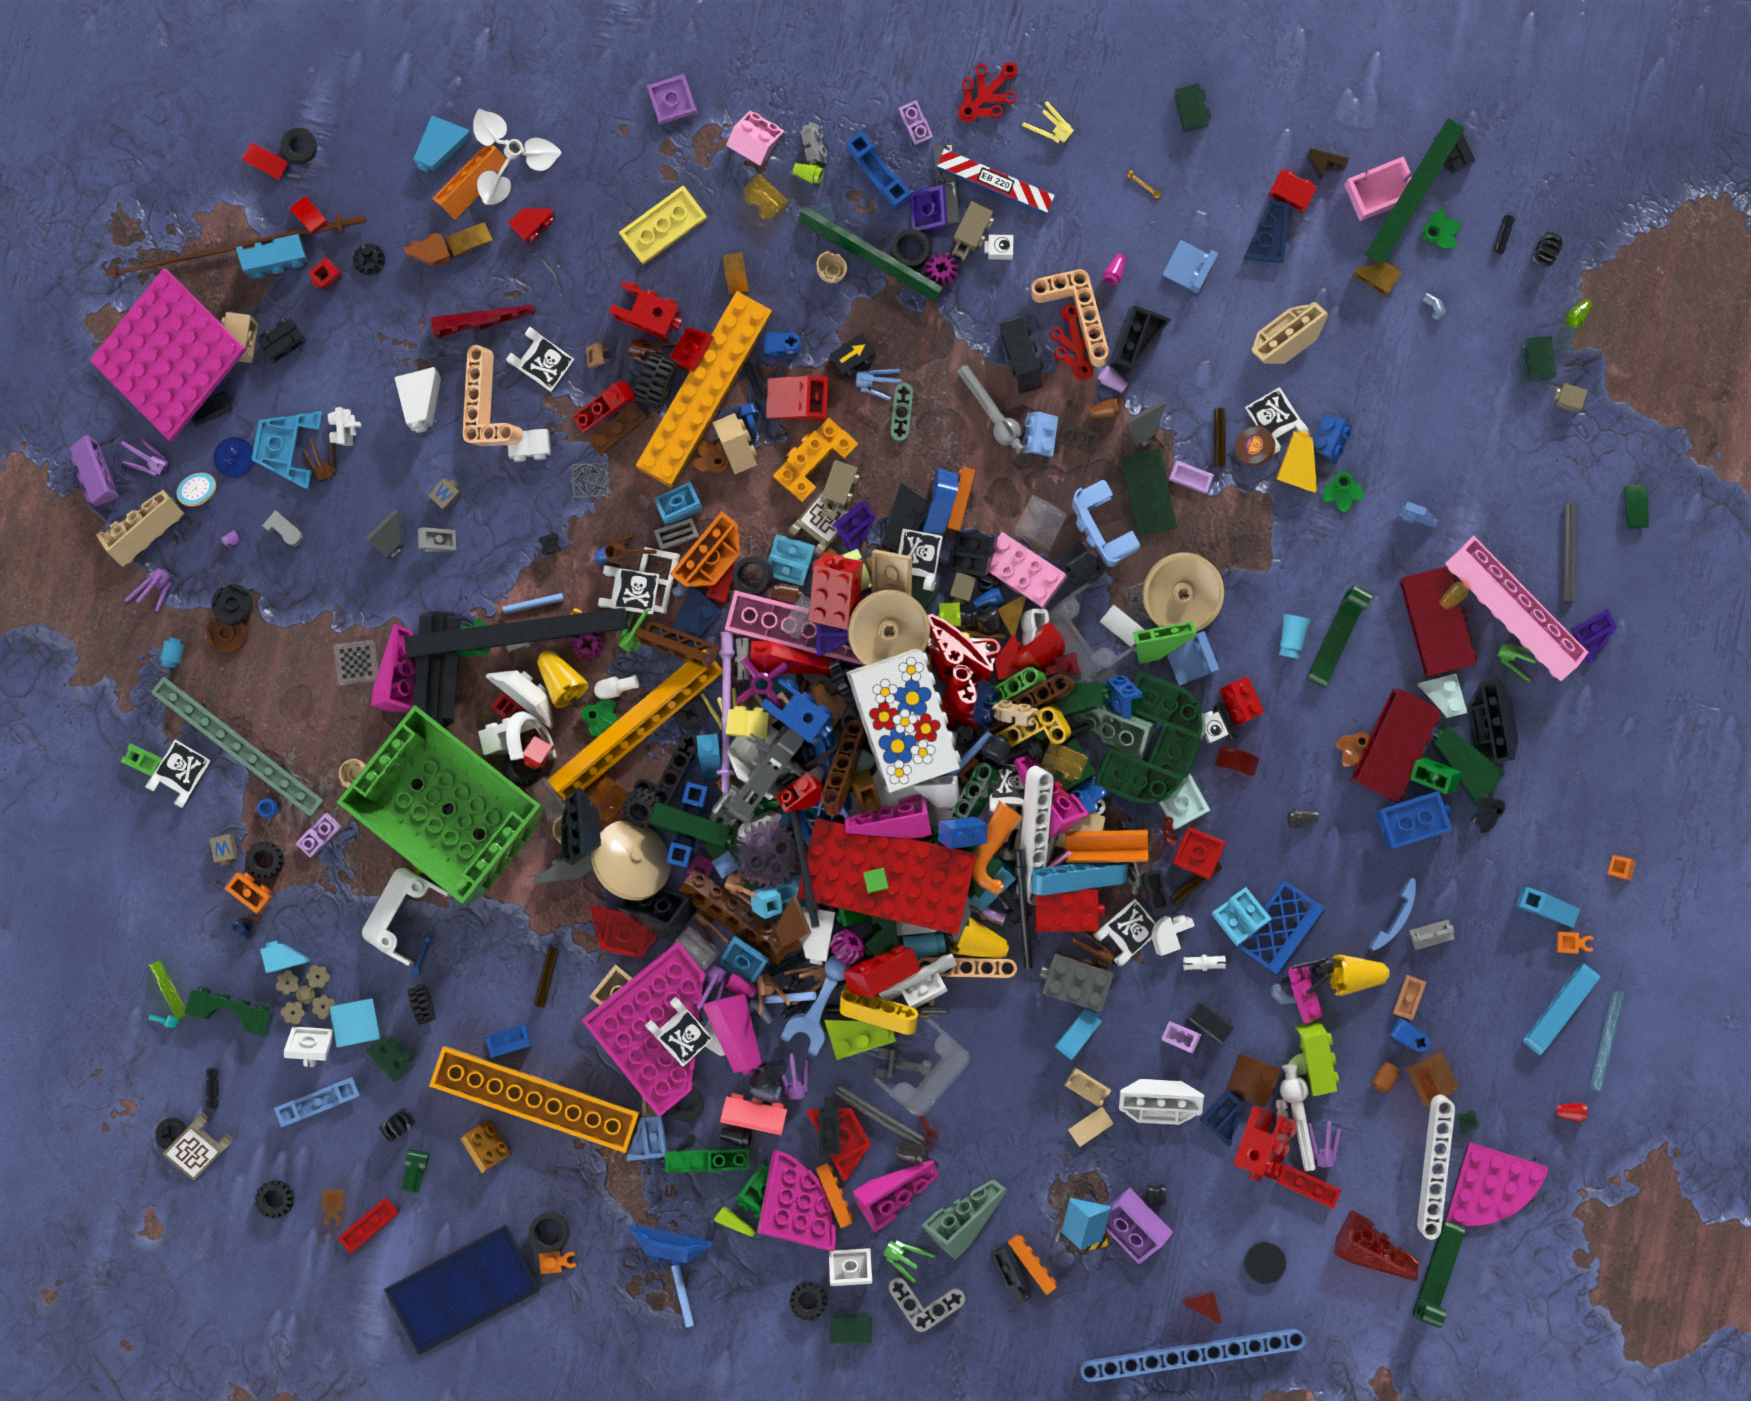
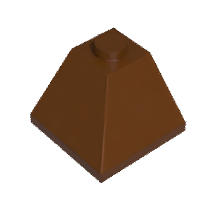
M797 896L792 897L786 905L769 936L770 946L774 949L776 956L798 951L811 934Z
M1239 1054L1227 1090L1238 1098L1265 1107L1275 1088L1281 1068Z

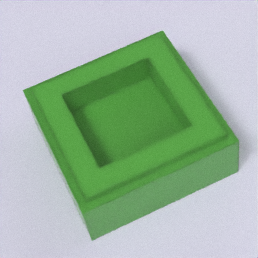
M884 868L864 872L869 894L889 889Z

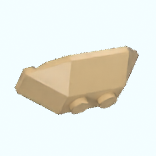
M1316 302L1310 303V305L1289 308L1257 333L1252 353L1264 364L1287 363L1317 340L1326 322L1328 313Z

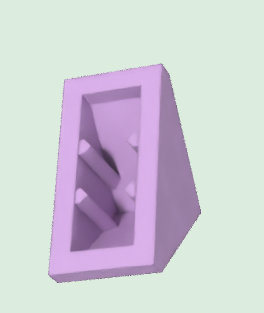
M1169 1021L1161 1040L1193 1054L1201 1034Z

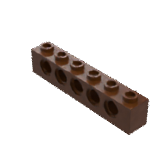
M696 868L693 870L679 892L690 896L694 906L778 965L786 954L776 956L774 949L770 946L769 936L775 925L753 912L751 907Z

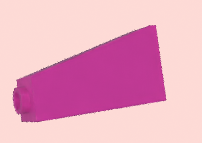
M741 994L703 1004L705 1013L733 1072L742 1071L743 1075L754 1073V1068H757L762 1062L746 995Z

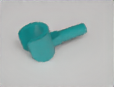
M170 1014L166 1019L149 1015V1020L159 1022L168 1028H175L179 1022L178 1018Z

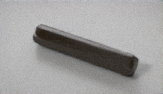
M1215 408L1214 466L1222 468L1226 465L1225 409Z
M1219 862L1216 866V869L1212 877L1215 874H1217L1220 870H1222V866ZM1196 875L1172 894L1170 899L1175 905H1178L1207 882L1208 879Z
M548 947L534 1001V1005L544 1008L546 1005L559 953L557 948Z

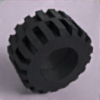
M656 353L648 356L637 381L635 400L659 409L665 403L673 385L677 371V362Z

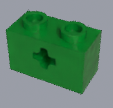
M1425 757L1415 761L1410 780L1444 794H1449L1457 790L1462 772Z

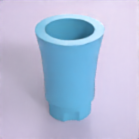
M1283 614L1279 655L1299 659L1311 619Z
M942 932L901 935V945L913 948L916 959L946 952L945 939Z

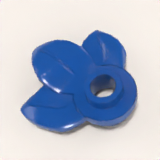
M1087 779L1079 783L1076 790L1068 794L1075 795L1087 812L1092 813L1098 811L1096 802L1104 798L1108 793L1103 787L1095 785L1094 779Z

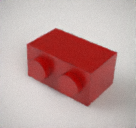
M1281 169L1268 195L1280 202H1288L1290 207L1304 213L1317 187L1314 186L1312 181L1308 179L1302 180L1296 177L1294 172Z

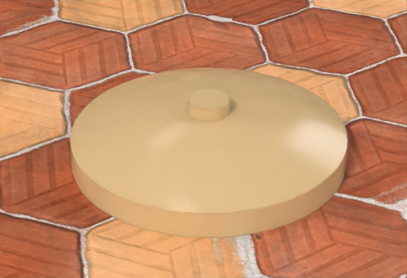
M1175 553L1161 559L1147 574L1142 591L1143 603L1149 617L1159 627L1193 621L1196 631H1199L1208 626L1220 612L1224 600L1223 580L1212 563L1202 556L1193 553Z
M882 590L864 598L855 607L848 624V640L851 649L856 657L865 665L913 649L924 652L930 636L929 619L924 608L912 596L897 590Z
M627 820L612 823L600 833L601 846L591 853L592 866L597 878L607 890L624 899L643 900L653 896L665 885L670 874L671 864L666 862L669 852L664 841L654 830L649 827L645 828V825L643 828H639V824L634 826L632 825L633 821L628 822Z

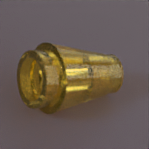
M1457 581L1450 586L1439 603L1448 610L1466 599L1470 592L1460 581Z

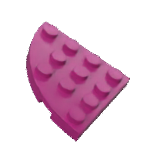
M1468 1142L1445 1220L1464 1226H1479L1498 1222L1513 1215L1535 1196L1547 1175L1549 1167Z
M777 1150L773 1151L757 1233L827 1251H834L836 1227L833 1225L831 1213L833 1209L824 1187L810 1169H806L796 1158Z

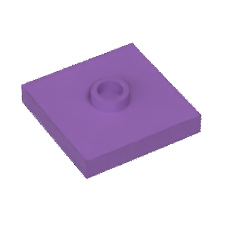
M685 74L647 85L659 125L697 113Z

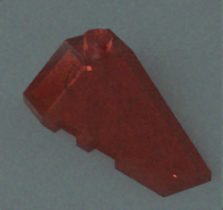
M1351 1210L1336 1237L1334 1254L1355 1265L1416 1281L1418 1279L1419 1263L1401 1247H1395L1388 1241L1389 1237L1385 1233L1380 1234L1373 1228L1374 1223Z

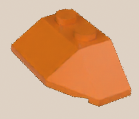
M721 511L671 571L670 575L685 587L715 585L741 554L738 524Z

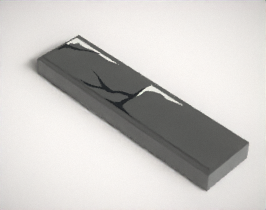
M953 144L933 145L936 186L945 185L948 225L959 224L956 176L936 168L943 149L954 152Z

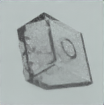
M1032 494L1013 534L1050 552L1067 514L1051 503Z

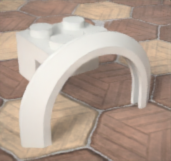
M527 712L515 713L512 717L503 719L502 724H488L485 726L486 729L478 731L484 755L509 754L511 760L524 758L520 733L534 728L542 740L553 745L551 736L544 724ZM555 749L549 759H556Z

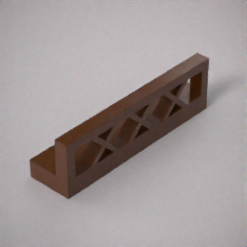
M651 620L645 630L638 628L635 632V636L640 644L710 669L721 649L718 645ZM652 629L660 630L661 635L652 633ZM677 636L678 641L670 640L668 637ZM688 642H693L696 648H692L684 644ZM709 648L712 649V652L709 656L708 653L702 650Z

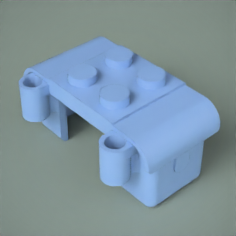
M1101 480L1084 490L1079 488L1073 497L1072 508L1077 515L1076 525L1080 532L1084 531L1087 536L1085 541L1089 549H1094L1105 566L1114 567L1119 561L1137 552L1140 544L1133 531L1107 544L1105 543L1089 513L1095 507L1111 499L1110 496L1113 495L1107 482Z

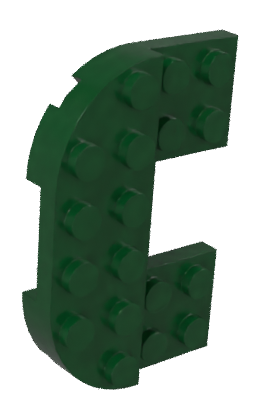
M1139 672L1134 685L1142 692V697L1131 700V712L1163 724L1162 730L1149 762L1109 747L1095 785L1138 803L1157 804L1172 798L1184 786L1203 741L1206 723L1203 709L1192 694L1177 685Z

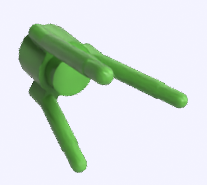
M647 609L644 610L632 631L627 633L628 629L623 630L618 638L620 641L617 645L630 654L633 649L637 651L642 645L639 641L636 643L638 639L634 634L647 615ZM630 612L627 619L628 629L635 612ZM653 628L651 632L655 633L657 629Z
M1503 642L1497 657L1501 658L1500 662L1507 665L1527 682H1531V679L1510 663L1509 660L1514 661L1515 657L1535 664V659L1518 653V650L1532 652L1524 646Z
M898 1240L896 1243L890 1241L883 1255L907 1279L915 1283V1279L896 1262L900 1259L914 1269L918 1268L916 1264L902 1256L904 1250L901 1248L933 1258L936 1257V1254L903 1244Z

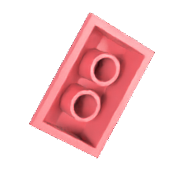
M732 1093L731 1097L726 1096L720 1122L782 1135L788 1110L784 1108V1104L772 1102V1105L763 1104V1100L753 1097L751 1101L744 1100V1095Z

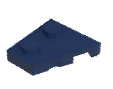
M1226 1090L1199 1120L1230 1147L1243 1103L1229 1090Z

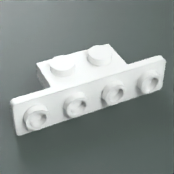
M952 954L941 956L936 962L921 967V971L882 991L879 995L883 999L892 1000L903 994L909 1007L917 1008L948 991L939 974L956 966L957 963Z

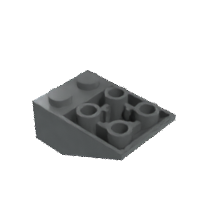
M591 854L574 865L566 863L562 860V857H559L551 863V868L548 870L543 868L535 873V879L532 880V883L539 885L585 879L594 873Z

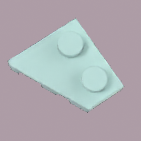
M1457 674L1417 684L1418 688L1429 697V700L1438 709L1442 710L1441 713L1445 718L1467 713Z

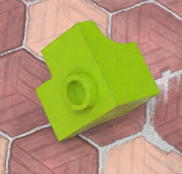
M939 603V614L937 617L960 629V603Z

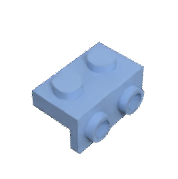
M1039 411L1027 414L1025 433L1022 440V446L1026 450L1023 453H1035L1047 457L1053 456L1058 416Z

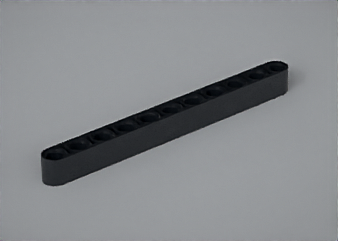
M616 608L404 637L406 658H418L628 629L626 608Z

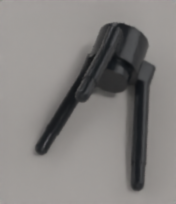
M1323 957L1318 960L1292 965V969L1312 966V968H1309L1310 973L1314 972L1316 977H1322L1306 991V994H1310L1323 982L1332 978L1330 974L1334 972V968L1329 958ZM1289 976L1282 978V982L1290 980Z

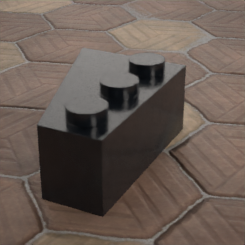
M1137 305L1130 307L1109 365L1127 372L1132 370L1171 319Z
M1023 318L999 324L1003 345L1013 368L1012 373L1013 376H1016L1019 394L1042 388L1041 370L1044 369L1041 357L1037 358L1035 354L1038 350L1035 341L1030 340L1031 330L1029 324H1025Z
M900 483L882 543L883 548H888L889 552L896 554L899 552L902 530L919 531L924 524L930 506L929 501L903 483Z

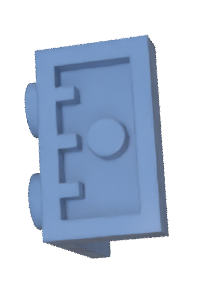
M1181 240L1166 266L1163 276L1198 294L1218 253L1211 250L1208 254Z
M1204 631L1167 654L1179 686L1219 670Z

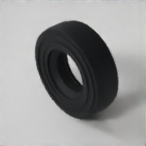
M292 128L283 135L280 148L283 156L289 162L301 165L308 163L314 158L317 152V141L310 131L304 128ZM303 139L306 142L305 151L302 153L293 152L291 145L294 140Z
M693 1085L692 1090L687 1094L694 1101L691 1110H681L678 1107V1102L668 1109L670 1114L679 1121H692L704 1109L703 1094Z

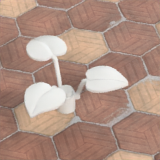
M478 109L475 114L473 130L476 139L485 146H491L495 141L498 144L506 145L504 154L507 159L499 173L486 171L478 178L477 190L483 203L486 205L497 204L508 196L511 182L508 178L501 176L511 159H516L522 153V155L526 156V163L530 168L536 171H544L561 155V151L554 144L541 138L527 140L524 148L517 139L510 141L499 140L505 136L507 131L505 121L499 115L482 109Z

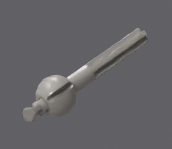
M967 365L962 366L957 372L995 424L993 434L996 441L1004 446L1011 445L1012 448L1016 449L1017 455L1023 453L1026 449L1019 440L1021 436L1019 423L1015 419L1005 418Z

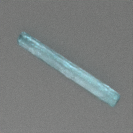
M1613 991L1590 1084V1089L1595 1091H1601L1603 1088L1625 996L1621 991Z

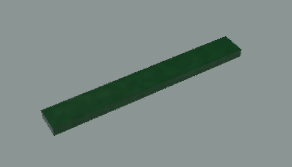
M1450 118L1446 120L1366 251L1365 255L1381 265L1384 263L1464 132L1465 127Z
M804 206L801 210L798 222L932 301L936 302L940 297L943 289L942 286Z

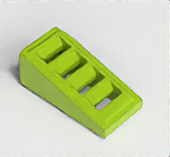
M723 1206L713 1219L716 1223L753 1237L756 1233L753 1227L726 1206Z

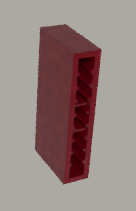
M1448 566L1402 577L1399 580L1425 678L1474 666L1478 659L1476 650L1471 647L1472 634L1470 629L1466 628L1465 621H1467L1465 610H1461V594L1455 588L1456 575L1449 571Z
M1392 688L1350 781L1391 802L1399 803L1405 796V788L1408 782L1411 781L1410 777L1415 761L1423 757V749L1431 740V732L1439 723V715L1442 710L1402 689Z

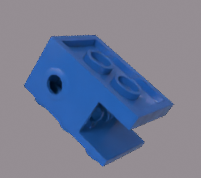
M780 679L778 682L792 692L794 696L783 710L767 699L763 701L761 706L809 743L816 745L822 736L826 739L833 731V728L830 727L835 720L831 717L833 712L822 704L819 706L815 705L817 700L806 692L802 694L798 692L800 687L789 679L786 682Z
M1439 791L1375 811L1388 850L1452 830L1448 816L1451 815V810L1448 804H1443Z

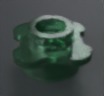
M1469 1110L1465 1114H1457L1456 1120L1459 1121L1460 1132L1467 1133L1468 1130H1477L1480 1125L1475 1117V1111Z

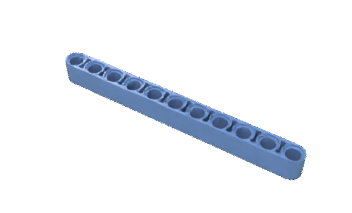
M1297 1329L1260 1333L1087 1360L1081 1364L1080 1373L1082 1378L1088 1382L1299 1350L1304 1347L1306 1338ZM1293 1334H1299L1300 1341L1297 1344H1291L1290 1342ZM1273 1337H1278L1280 1340L1279 1345L1275 1348L1270 1347V1340ZM1253 1340L1259 1342V1347L1255 1351L1249 1349V1344ZM1233 1343L1238 1344V1352L1230 1354L1228 1351L1229 1346ZM1217 1347L1218 1354L1215 1357H1209V1348ZM1189 1351H1197L1198 1356L1195 1360H1188L1187 1354ZM1175 1353L1177 1354L1176 1362L1168 1363L1166 1360L1167 1356ZM1148 1357H1156L1157 1362L1154 1366L1149 1367L1146 1365ZM1128 1360L1136 1361L1134 1369H1126L1125 1364ZM1108 1363H1114L1116 1369L1112 1373L1105 1372V1366ZM1093 1366L1095 1373L1092 1376H1086L1084 1374L1086 1367Z

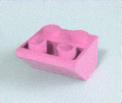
M749 111L734 126L726 146L761 166L770 156L784 130L780 129L776 124L765 120L759 114Z

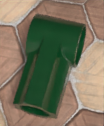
M408 1149L401 1189L419 1193L423 1173L428 1166L430 1153Z

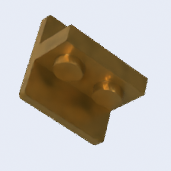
M487 1120L460 1138L481 1173L511 1155V1152L490 1120Z

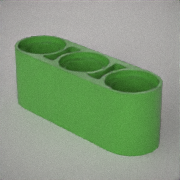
M1028 667L989 690L987 699L990 704L996 705L999 703L998 697L1002 694L1000 701H1010L1046 681V675L1035 668ZM1036 675L1035 680L1032 682V677ZM1019 685L1018 690L1015 692V687Z

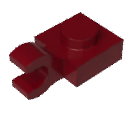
M1076 653L1056 658V665L1043 668L1046 676L1062 674L1070 677L1080 673Z

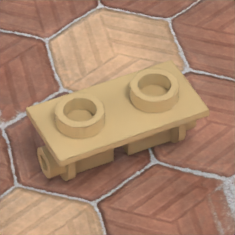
M1002 700L992 707L993 710H996L994 718H997L998 721L1013 723L1014 716L1015 724L1026 727L1034 725L1035 718L1032 715L1038 711V709L1031 708L1028 704L1017 705L1012 704L1008 700Z

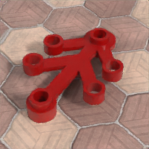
M1012 62L1005 63L1002 66L1001 74L986 88L985 75L987 74V66L982 63L978 64L975 69L978 82V97L973 102L971 90L973 89L974 82L971 78H964L962 80L964 104L958 110L960 120L965 123H971L977 117L1000 118L1003 112L1000 105H994L991 109L979 107L983 103H1015L1016 93L1014 91H1007L1005 94L993 93L1006 80H1012L1017 76V66ZM1007 67H1012V68H1013V72H1011V73L1007 72V71H1006V68H1007ZM984 68L985 72L979 73L978 69ZM970 82L971 86L965 87L964 83ZM1013 95L1014 99L1008 100L1007 96ZM970 109L972 113L966 115L964 111ZM999 109L1000 113L994 114L993 110Z
M1068 304L1061 309L1060 316L1064 321L1068 322L1071 340L1065 337L1062 329L1058 327L1053 328L1049 336L1053 341H1058L1073 352L1076 358L1074 360L1068 356L1067 350L1064 347H1058L1054 351L1055 359L1061 360L1070 366L1076 379L1086 381L1092 376V364L1089 355L1086 359L1084 358L1083 351L1086 348L1084 336L1080 340L1076 317L1078 316L1077 308L1072 304ZM1068 309L1073 311V315L1068 313ZM1053 332H1058L1059 337L1054 336ZM1058 351H1062L1063 357L1058 355ZM1081 367L1085 368L1086 373H1082Z

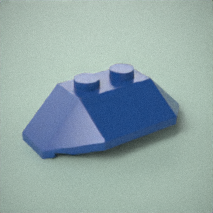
M632 1224L630 1228L645 1254L651 1256L650 1259L662 1261L665 1258L671 1260L670 1263L683 1266V1262L688 1263L713 1245L711 1240Z

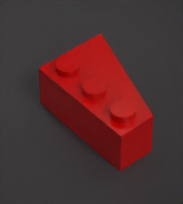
M899 945L889 952L843 970V975L851 994L872 998L921 970L913 948Z

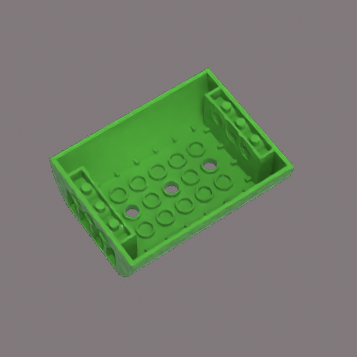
M415 705L337 801L340 806L462 904H469L477 900L489 890L536 831L543 815V807ZM417 779H421L423 782V786L419 790L413 788V783ZM447 804L454 806V811L450 815L444 813V807ZM478 829L485 831V837L482 840L475 838V832Z

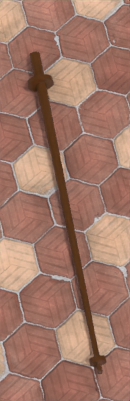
M337 214L336 221L327 223L316 233L338 229L340 235L345 234V227L367 223L366 216L361 215L342 220L341 215ZM307 228L126 269L117 270L116 267H112L111 272L106 273L105 276H113L114 279H118L119 274L234 251L236 247L240 246L243 249L253 247L254 243L268 244L277 238L296 234L302 237L311 235Z

